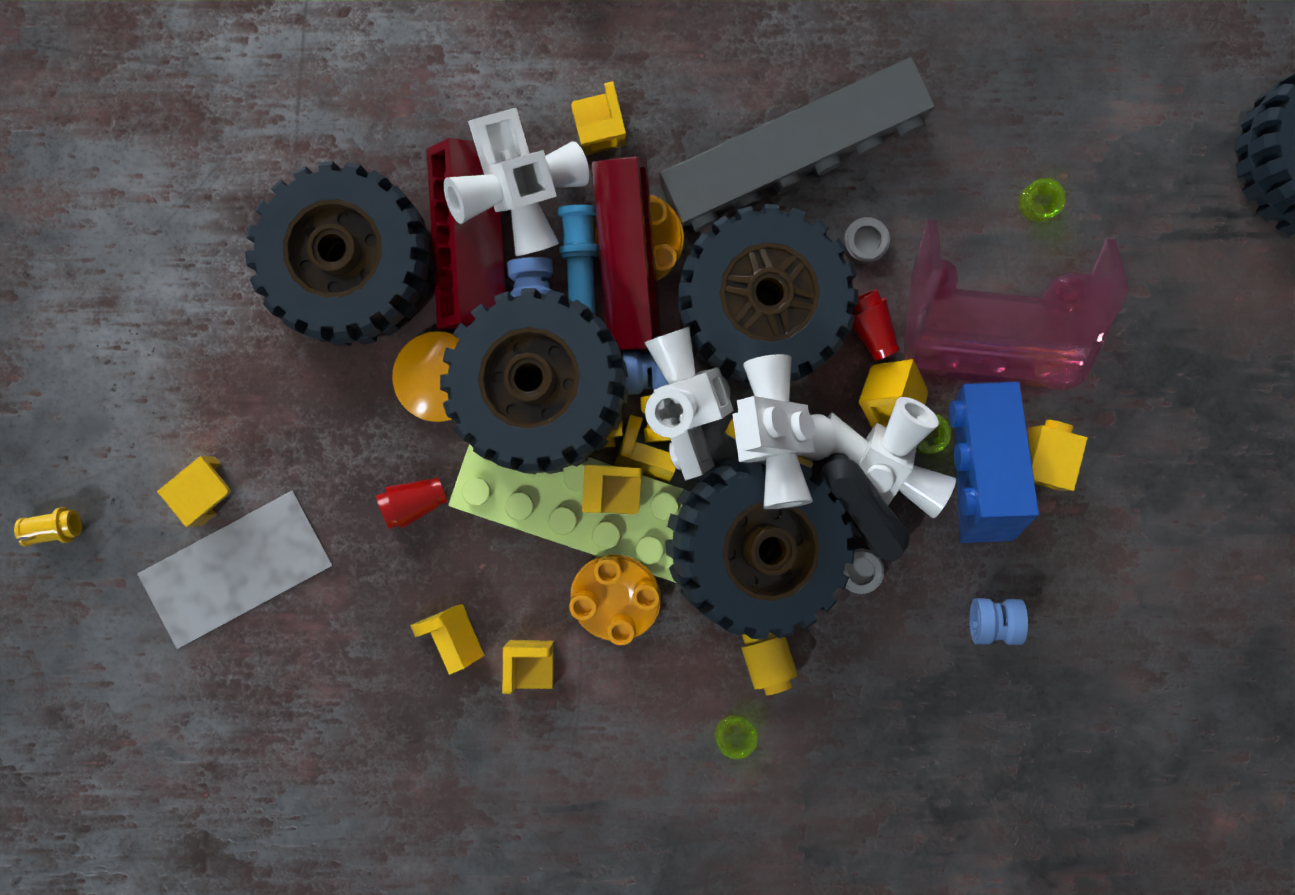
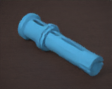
M594 205L562 206L557 208V216L562 218L563 245L559 247V255H561L562 260H567L568 297L573 302L578 300L589 307L596 316L593 259L598 258L599 245L595 244L593 219L596 216V209Z

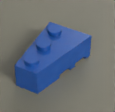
M1019 382L963 384L956 398L950 401L949 422L951 428H955L954 462L957 472L960 543L1014 541L1039 516Z

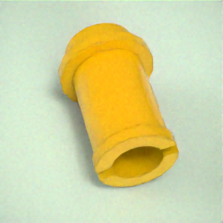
M66 507L56 508L52 514L19 518L14 525L16 539L28 537L19 541V544L23 547L54 540L68 543L82 532L80 515L77 511L69 510Z

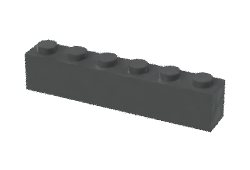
M909 57L661 171L660 185L670 206L677 213L683 231L693 227L695 232H699L711 227L714 222L719 220L718 215L732 208L737 212L738 209L749 206L754 207L761 202L760 195L773 189L776 190L777 194H782L801 184L802 180L800 177L816 170L818 175H823L838 168L843 164L842 158L856 151L860 157L872 153L885 144L883 139L898 132L900 137L903 138L917 132L926 125L924 120L935 105L912 57Z

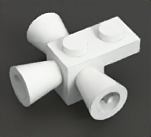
M516 108L468 121L484 175L445 178V198L454 219L459 224H462L493 206L495 212L511 210L515 256L530 254L559 244L538 202L556 197L555 188L581 187L588 184L589 167L582 148L572 141L546 156L544 150L529 153Z
M686 327L644 343L668 384L655 389V393L648 399L645 408L646 420L654 432L671 439L672 443L669 445L672 462L678 470H682L684 479L688 480L705 474L715 466L701 425L722 419L734 410L730 401L729 384L721 375L718 367L695 374L690 329Z
M783 354L761 356L744 362L743 366L754 396L737 400L738 413L732 414L739 462H760L761 464H766L764 509H781L812 503L813 500L797 457L803 456L812 461L824 459L831 453L836 442L835 427L829 418L821 414L810 415L808 405L789 402L792 357Z
M898 398L887 427L876 422L866 439L831 412L827 418L831 420L835 427L836 442L831 453L825 458L835 453L846 454L850 460L855 461L861 467L887 506L897 492L900 491L931 518L939 515L953 492L956 478L914 465L917 445L939 424L937 416L927 406L912 398Z

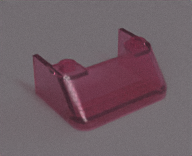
M928 219L911 274L904 340L905 360L914 359L921 375L995 383L1019 382L1023 386L1051 389H1069L1081 384L1087 378L1129 291L1116 239L1106 238L1091 274L1067 273L1060 275L1049 283L1043 298L956 289L958 284L957 269L950 261L941 258L937 220Z

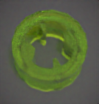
M1040 178L1023 189L1018 199L1022 215L1034 222H1044L1059 214L1066 202L1065 191L1062 185L1051 178ZM1037 189H1039L1042 196L1049 195L1051 198V203L1046 205L1045 208L1043 205H1035L1033 202V197L1039 194Z
M935 414L939 421L937 426L939 437L932 438V440L936 443L929 447L927 440H922L917 445L916 452L921 454L937 453L949 444L951 428L948 421L941 415Z
M739 715L726 716L720 720L714 733L717 746L724 755L731 759L746 758L757 745L756 729L749 720ZM739 725L740 730L748 734L746 742L740 740L743 746L734 749L728 740H724V734L726 731L731 733L729 727Z

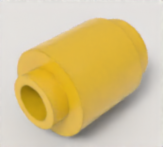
M769 633L766 640L751 639L746 634H742L745 645L741 646L754 689L764 688L767 696L792 688L790 680L796 678L798 674L786 637L778 638Z

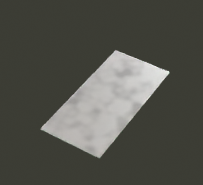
M292 490L139 572L138 576L173 643L179 649L331 567L332 564Z

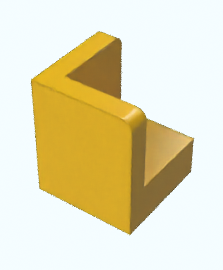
M613 81L604 83L605 94L576 100L571 104L581 148L585 156L627 146L626 132Z
M914 359L875 364L870 367L859 404L872 428L876 422L887 427L896 401L900 397L912 398L925 405L928 389Z
M199 456L157 491L185 527L203 526L216 515L212 508L231 492L227 484L215 471L221 465L216 457Z
M585 465L582 512L638 514L642 468Z
M509 640L503 647L502 693L513 694L515 689H553L554 641Z

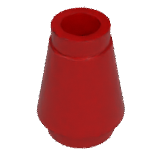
M878 289L859 295L858 304L853 308L852 315L855 317L852 329L872 354L874 360H880L894 354L899 350V346L896 342L897 339L887 298H881Z
M438 477L431 480L426 479L385 487L386 492L376 495L388 529L400 526L402 530L438 508L439 505L448 502Z

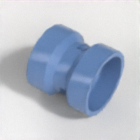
M528 257L513 259L507 262L508 276L515 281L513 290L510 292L513 297L521 296V290L524 288H536L541 294H547L549 290H552L547 281L553 275L552 259Z
M637 349L623 350V360L626 363L628 377H625L628 395H639L643 390H655L668 384L651 353H640ZM647 368H651L652 375H647Z
M974 598L970 606L969 617L970 633L974 644L990 645L994 640H1003L1007 645H1023L1028 633V615L1024 601L1021 599H1006L1003 603H993L991 599Z

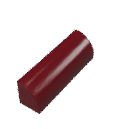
M447 138L426 149L437 329H457L460 323L468 327L476 319L471 314V311L480 304L489 309L496 305L494 296L506 292L501 211L495 212L493 206L468 221L459 224L452 216L445 198V178L484 175L475 143L471 140Z
M627 157L595 161L591 164L606 327L615 338L620 349L647 348L644 342L661 336L647 158Z

